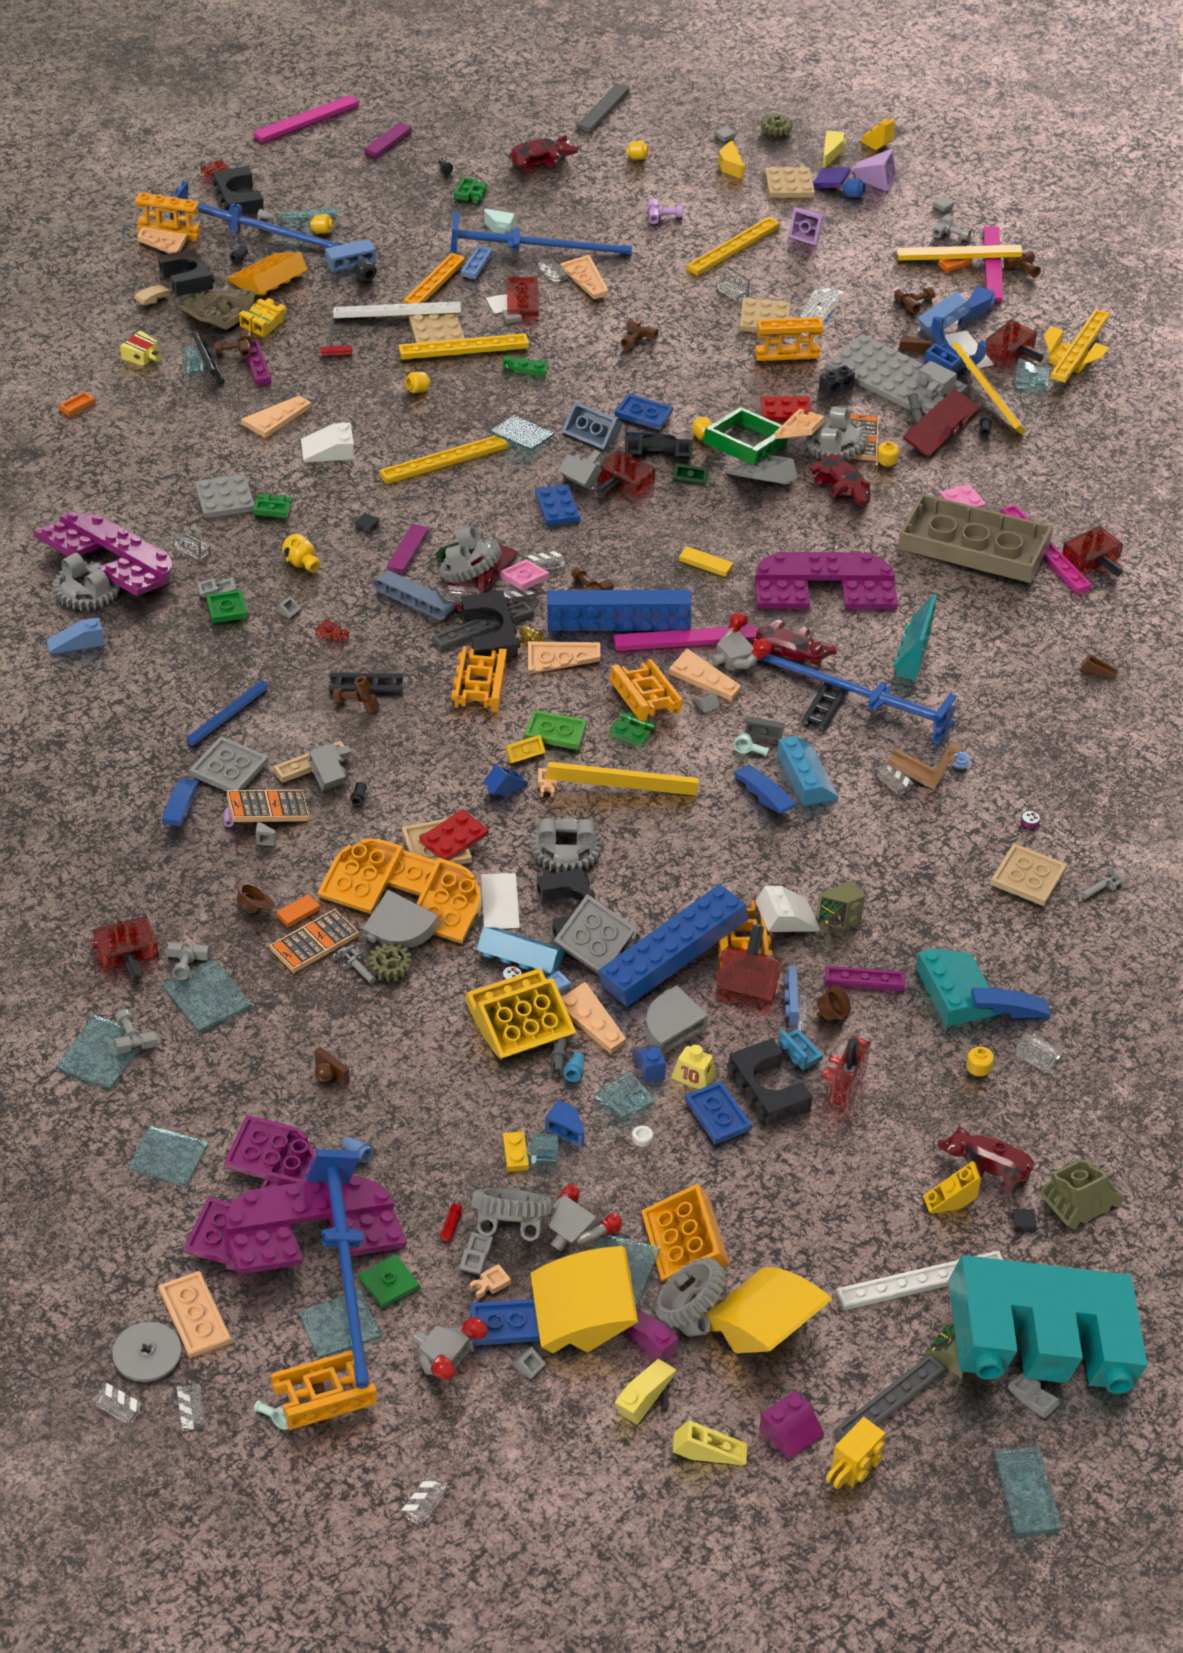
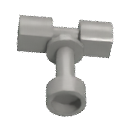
M945 215L941 219V223H938L933 228L932 236L940 238L944 233L948 235L951 232L960 235L962 240L968 241L972 230L968 228L962 230L953 227L954 218L951 215Z
M169 942L167 947V957L180 959V963L174 966L172 972L173 976L178 980L188 978L190 973L188 963L193 962L194 959L207 961L210 954L209 945L195 944L193 948L184 947V943Z
M122 1009L116 1013L115 1018L118 1024L124 1026L126 1030L124 1037L114 1038L113 1047L116 1054L131 1052V1047L141 1046L142 1049L157 1047L158 1039L155 1031L140 1033L139 1030L133 1028L132 1022L134 1017L129 1009Z

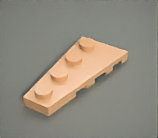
M590 255L560 263L561 269L593 299L609 295L608 289Z
M297 396L242 418L241 424L266 438L310 409L311 402L301 396Z
M528 642V674L600 661V642Z
M686 649L669 668V675L730 701L741 691L740 684L689 649Z
M586 982L562 997L571 1021L610 1054L626 1044L625 1036Z

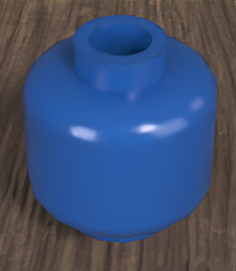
M849 178L843 184V193L848 198H861L865 194L866 185L860 178Z

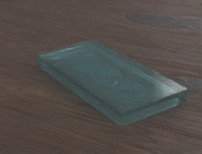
M337 206L276 213V218L284 219L340 213L341 208Z
M1040 1447L994 1451V1459L1015 1537L1061 1532L1062 1526Z

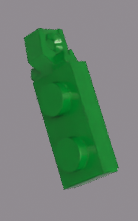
M504 356L503 368L512 369L515 373L544 377L548 370L549 362Z

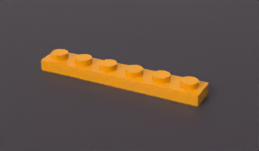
M451 253L403 300V303H425L465 263V257Z

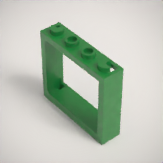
M739 407L706 427L703 443L754 466L788 444L789 437L775 439V432L782 425ZM737 424H741L768 438L753 447L724 434V432Z

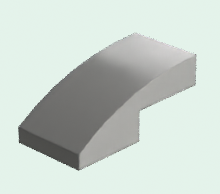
M233 577L219 582L211 578L197 583L200 596L205 598L207 594L237 590Z
M472 1232L467 1249L465 1248L459 1270L480 1275L488 1258L493 1237Z
M1021 1373L1008 1385V1389L1022 1403L1043 1418H1046L1059 1406L1058 1398L1042 1390L1039 1381L1024 1378V1373Z

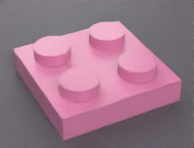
M970 484L942 491L939 495V498L983 509L986 508V503Z
M526 559L500 571V578L523 591L549 579V572Z

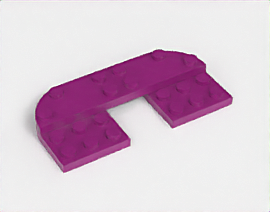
M70 511L68 514L60 515L59 522L34 530L35 538L66 556H70L75 552L83 555L102 547L119 555L122 558L100 566L98 569H101L111 582L136 596L161 587L170 580L172 560L166 551L158 549L142 540L141 537L130 533L127 529H123L104 519L100 514L91 515Z
M779 551L764 558L756 568L755 593L757 609H810L808 580H841L845 609L898 608L894 570L885 560L869 552Z
M246 1115L224 1161V1169L263 1178L264 1181L261 1188L306 1182L305 1174L310 1171V1163L312 1159H315L314 1147L309 1143L308 1137L297 1128ZM207 1197L184 1246V1253L226 1264V1269L236 1270L224 1235L225 1221L228 1209L232 1204L231 1202Z
M352 1175L348 1184L342 1183L348 1228L361 1231L364 1236L358 1248H350V1255L357 1256L406 1248L407 1240L393 1209L395 1202L388 1191L379 1184L357 1175ZM300 1182L247 1191L233 1201L227 1212L224 1235L238 1275L302 1265L303 1256L291 1225L329 1219L332 1228L334 1227L328 1183Z

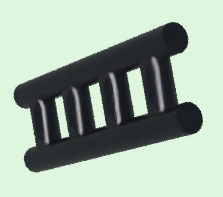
M194 331L192 336L210 374L217 378L219 384L225 383L208 343L200 338L197 331Z
M330 673V680H335V685H329V692H333L337 688H343L346 692L356 691L354 684L342 685L343 680H354L355 682L357 677L366 676L368 680H372L370 693H403V686H397L398 680H403V673ZM379 680H390V686L379 685Z
M824 682L802 718L801 723L803 725H807L809 721L819 724V730L824 731L848 690ZM829 688L839 690L837 695L828 693L827 691ZM822 699L832 701L831 706L821 704ZM816 710L826 713L823 718L813 714Z

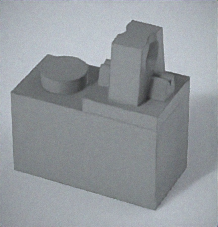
M929 361L919 369L918 383L927 387L926 396L930 398L936 395L943 397L955 388L957 373Z
M594 450L587 459L576 454L574 456L567 454L558 472L571 481L591 490L602 471L600 462L603 454Z
M332 743L309 751L307 760L322 791L343 784L346 771L343 766H340V763L344 762V758L350 756L351 750L348 745L338 748Z

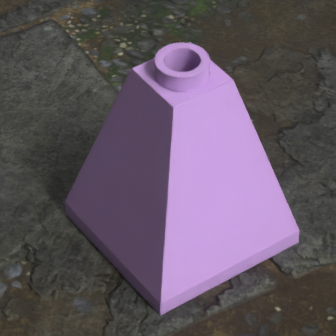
M893 149L857 162L852 168L855 178H860L863 182L881 190L889 191L897 177Z
M794 207L788 237L816 246L825 213Z

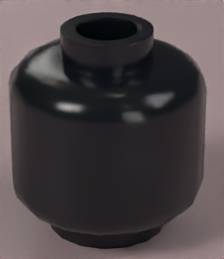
M367 258L360 259L354 266L355 274L364 282L373 280L377 274L376 266Z

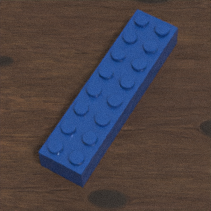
M547 590L548 631L691 630V590Z
M718 884L599 969L601 986L626 1007L630 1006L748 920L746 904L724 886Z

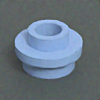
M965 752L955 753L957 759L952 765L959 769L967 768L970 765L968 754Z

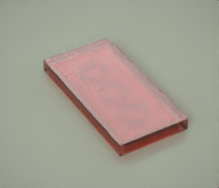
M507 276V314L539 316L538 277Z

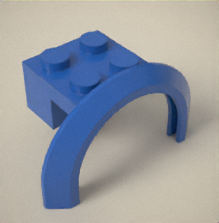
M933 317L931 329L936 343L926 351L924 365L932 361L952 372L958 373L966 364L944 336L943 325L945 319L943 317ZM983 340L978 343L976 353L969 355L975 364L980 363L985 357L987 346Z

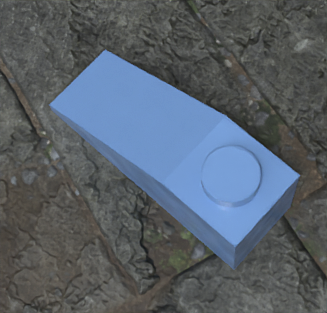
M100 619L81 620L47 639L49 653L54 654L103 646L104 641Z

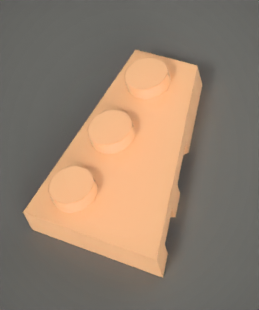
M142 227L137 238L139 242L167 253L181 251L187 240V234Z

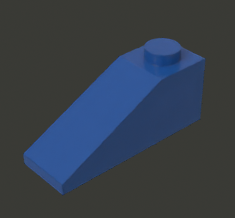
M977 286L967 300L970 312L960 318L958 323L963 324L987 313L991 307H994L996 298H994L995 291Z

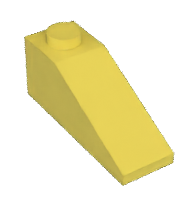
M826 131L822 168H826L842 153V147L846 146V138H843L844 132Z
M657 1359L632 1380L617 1398L615 1404L619 1414L638 1425L677 1370Z
M688 1420L674 1432L673 1453L691 1460L745 1465L747 1460V1443Z

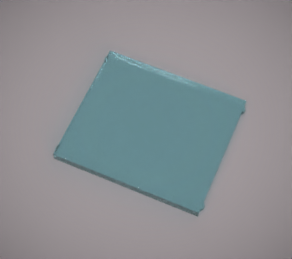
M514 415L490 430V434L529 451L534 450L555 434Z
M149 1126L128 1164L127 1170L187 1187L208 1147V1142Z
M361 1290L357 1291L356 1297L363 1344L382 1338V1333L375 1322ZM345 1296L299 1311V1317L319 1359L352 1348Z

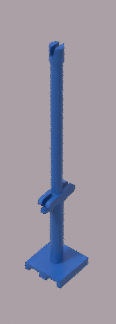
M182 180L181 187L178 186L175 189V195L171 194V197L187 200L188 182ZM199 203L197 207L200 213L227 220L229 229L233 232H237L241 224L325 248L344 245L241 216L242 207L240 204L236 206L231 204L228 211ZM170 212V220H174V214Z
M454 211L450 254H456L458 239L508 243L509 248L513 249V251L519 250V244L632 254L631 245H612L520 236V228L518 227L511 229L508 234L459 229L460 212Z
M768 654L759 660L868 697V709L877 710L886 704L934 721L932 742L938 745L954 724V720L950 718L955 713L956 706L952 704L957 695L951 693L937 711L891 695V686H887L886 682H880L877 688L873 690L772 654Z
M316 1149V1158L312 1159L310 1171L305 1174L306 1182H325L329 1185L334 1227L321 1231V1236H324L322 1244L328 1247H338L355 1366V1382L357 1388L364 1389L368 1387L370 1382L365 1362L350 1248H358L364 1236L363 1232L348 1228L342 1183H349L359 1162L360 1155L359 1151Z

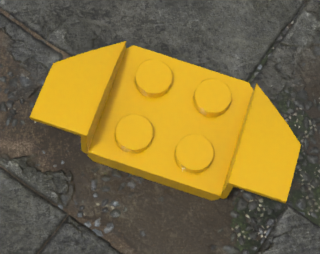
M1050 326L1044 335V339L1049 350V363L1057 365L1071 344L1062 341L1063 330ZM1095 343L1091 350L1085 353L1073 372L1079 373L1086 364L1103 358L1109 347Z

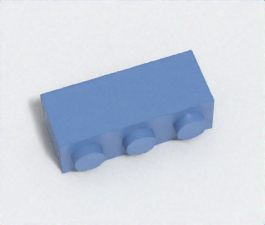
M370 239L325 249L326 263L332 272L352 268L357 261L363 258L369 259L372 263L376 262V249Z
M956 291L919 316L918 320L921 328L933 338L931 329L933 317H943L945 319L944 330L968 314L970 309L967 301Z

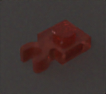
M222 159L210 162L208 166L200 167L204 177L211 176L213 171L229 169V166Z
M327 619L315 629L316 635L330 641L335 638L341 644L344 643V637L349 638L348 630L340 629V625Z

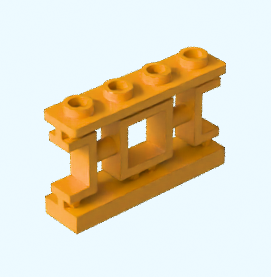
M145 192L138 194L135 199L136 207L144 208V216L140 215L137 220L139 223L137 226L138 233L142 227L187 234V240L197 242L201 234V228H199L200 224L192 223V216H196L199 211L197 208L199 205L198 201L153 195ZM150 206H154L155 210H150ZM162 211L173 213L174 220L163 219ZM180 211H185V215H181ZM151 216L156 217V221L151 220ZM180 221H185L186 225H180Z
M821 317L757 320L758 338H764L763 345L755 346L757 361L820 358L819 343H813L814 336L822 335L824 326ZM801 333H809V336L801 337ZM770 334H777V338H769ZM796 336L795 344H781L782 337ZM800 343H808L806 347H800ZM769 344H776V348L768 347Z
M463 646L462 653L458 655V663L460 665L456 666V676L458 677H454V688L456 690H452L451 700L455 701V708L459 707V703L466 707V701L470 700L484 702V708L491 706V711L499 712L507 649L499 648V654H496V651H492L490 657L474 655V649L467 651V646ZM467 659H469V665L467 666V670H465ZM495 662H497L496 672L493 673V667ZM471 675L488 677L487 681L470 680ZM462 684H465L463 695H461ZM491 686H493L492 697L489 698Z
M652 659L647 660V665L641 663L640 669L628 671L625 666L620 668L618 664L611 665L610 682L640 722L646 721L648 714L651 717L654 716V712L657 709L667 708L670 713H680L681 706L683 705L682 697L676 692L674 686L669 683L666 676L663 675ZM649 687H651V688L653 689V690L644 691V692H643V690H642V689H644V688H649Z
M751 900L750 908H747L748 918H755V912H757L759 925L764 926L761 940L762 956L759 949L757 960L761 965H764L765 969H768L769 962H772L773 959L772 950L768 948L771 946V936L767 935L768 929L755 900ZM748 919L735 930H752V925L757 924V919ZM732 931L717 942L720 970H728L729 965H732V968L737 967L733 963L746 957L750 937H735V933ZM728 941H730V948H741L732 949V956H729Z
M352 1350L331 1357H324L307 1364L303 1363L286 1370H279L271 1374V1388L275 1396L287 1393L290 1403L283 1404V1415L286 1417L288 1430L377 1404V1389L371 1379H369L370 1384H368L367 1388L359 1389L356 1387ZM346 1370L347 1376L337 1377L336 1373ZM330 1380L334 1390L316 1395L312 1385ZM303 1383L304 1388L294 1391L292 1386ZM352 1384L354 1389L343 1390L342 1386ZM305 1397L309 1398L310 1402L300 1404L298 1399Z

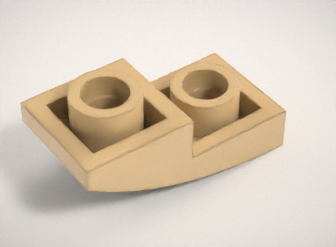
M162 285L151 286L135 294L134 298L140 301L142 305H149L150 303H156L157 298L169 297L171 290Z

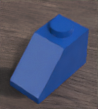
M495 764L483 781L488 786L487 790L495 796L499 794L504 797L528 784L518 772Z
M651 1045L633 1049L634 1057L645 1083L665 1079L666 1061L660 1047Z
M557 1100L545 1118V1130L582 1147L584 1145L585 1131L577 1108L569 1103Z

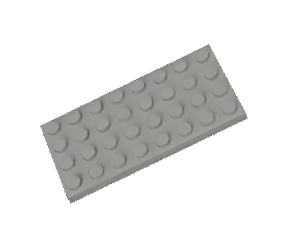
M865 335L859 336L825 363V368L830 371L846 365L855 372L854 383L908 410L910 405L907 396L917 393L919 404L923 409V417L946 396L936 395L932 398L926 396L927 387L918 383L919 369L924 366L923 363ZM956 380V385L953 389L964 394L968 389V385Z

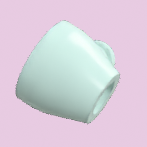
M747 733L739 735L734 741L735 750L742 754L754 751L766 756L769 750L768 747L754 744L751 736Z
M261 1400L255 1403L254 1411L270 1416L277 1427L284 1430L288 1429L286 1417L283 1415V1405L273 1408L264 1404Z

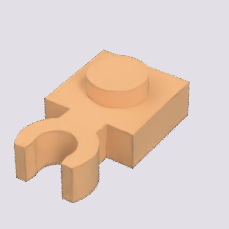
M538 768V787H541L540 796L543 797L544 792H550L551 797H554L557 780L546 779L547 769Z
M498 1264L481 1273L480 1280L472 1281L470 1283V1290L480 1289L476 1292V1298L480 1299L485 1296L488 1290L493 1295L509 1286L511 1279Z

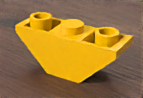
M894 118L889 121L887 119L881 121L870 131L863 134L864 138L859 141L874 150L887 145L894 140Z
M730 141L719 150L718 164L722 172L737 178H743V172L746 169L745 163L742 162V157L739 155L738 148L735 147L734 142Z
M971 1161L923 1195L929 1213L959 1210L977 1198L981 1178L975 1162Z

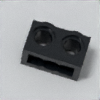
M843 365L820 375L818 392L827 399H831L854 389L855 372L846 365Z

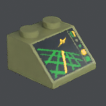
M853 881L819 893L816 911L817 923L841 929L858 925L862 919L865 895Z
M947 1323L923 1355L928 1356L930 1354L947 1370L962 1378L966 1372L959 1371L954 1323Z

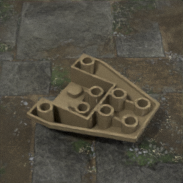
M247 289L202 291L195 293L191 298H186L178 306L203 323L214 328L227 330L240 322V312H247L251 309L255 292Z

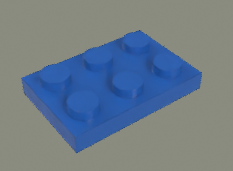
M628 393L615 410V417L661 430L673 413V406Z
M568 484L535 488V495L546 526L580 522V514Z
M722 1081L685 1095V1102L715 1145L752 1130L751 1122Z
M534 1299L470 1303L471 1318L478 1317L482 1319L488 1329V1333L483 1339L473 1338L474 1346L540 1341Z

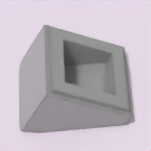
M259 209L257 220L273 225V215Z
M291 595L275 608V611L288 619L302 610Z
M706 692L693 698V701L704 713L719 708L716 694Z
M258 822L256 827V844L276 846L275 830Z
M533 1347L526 1349L511 1363L514 1368L529 1379H532L546 1365Z

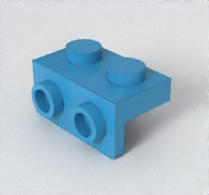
M799 1029L789 1034L785 1030L780 1031L779 1047L802 1070L823 1060V1054Z

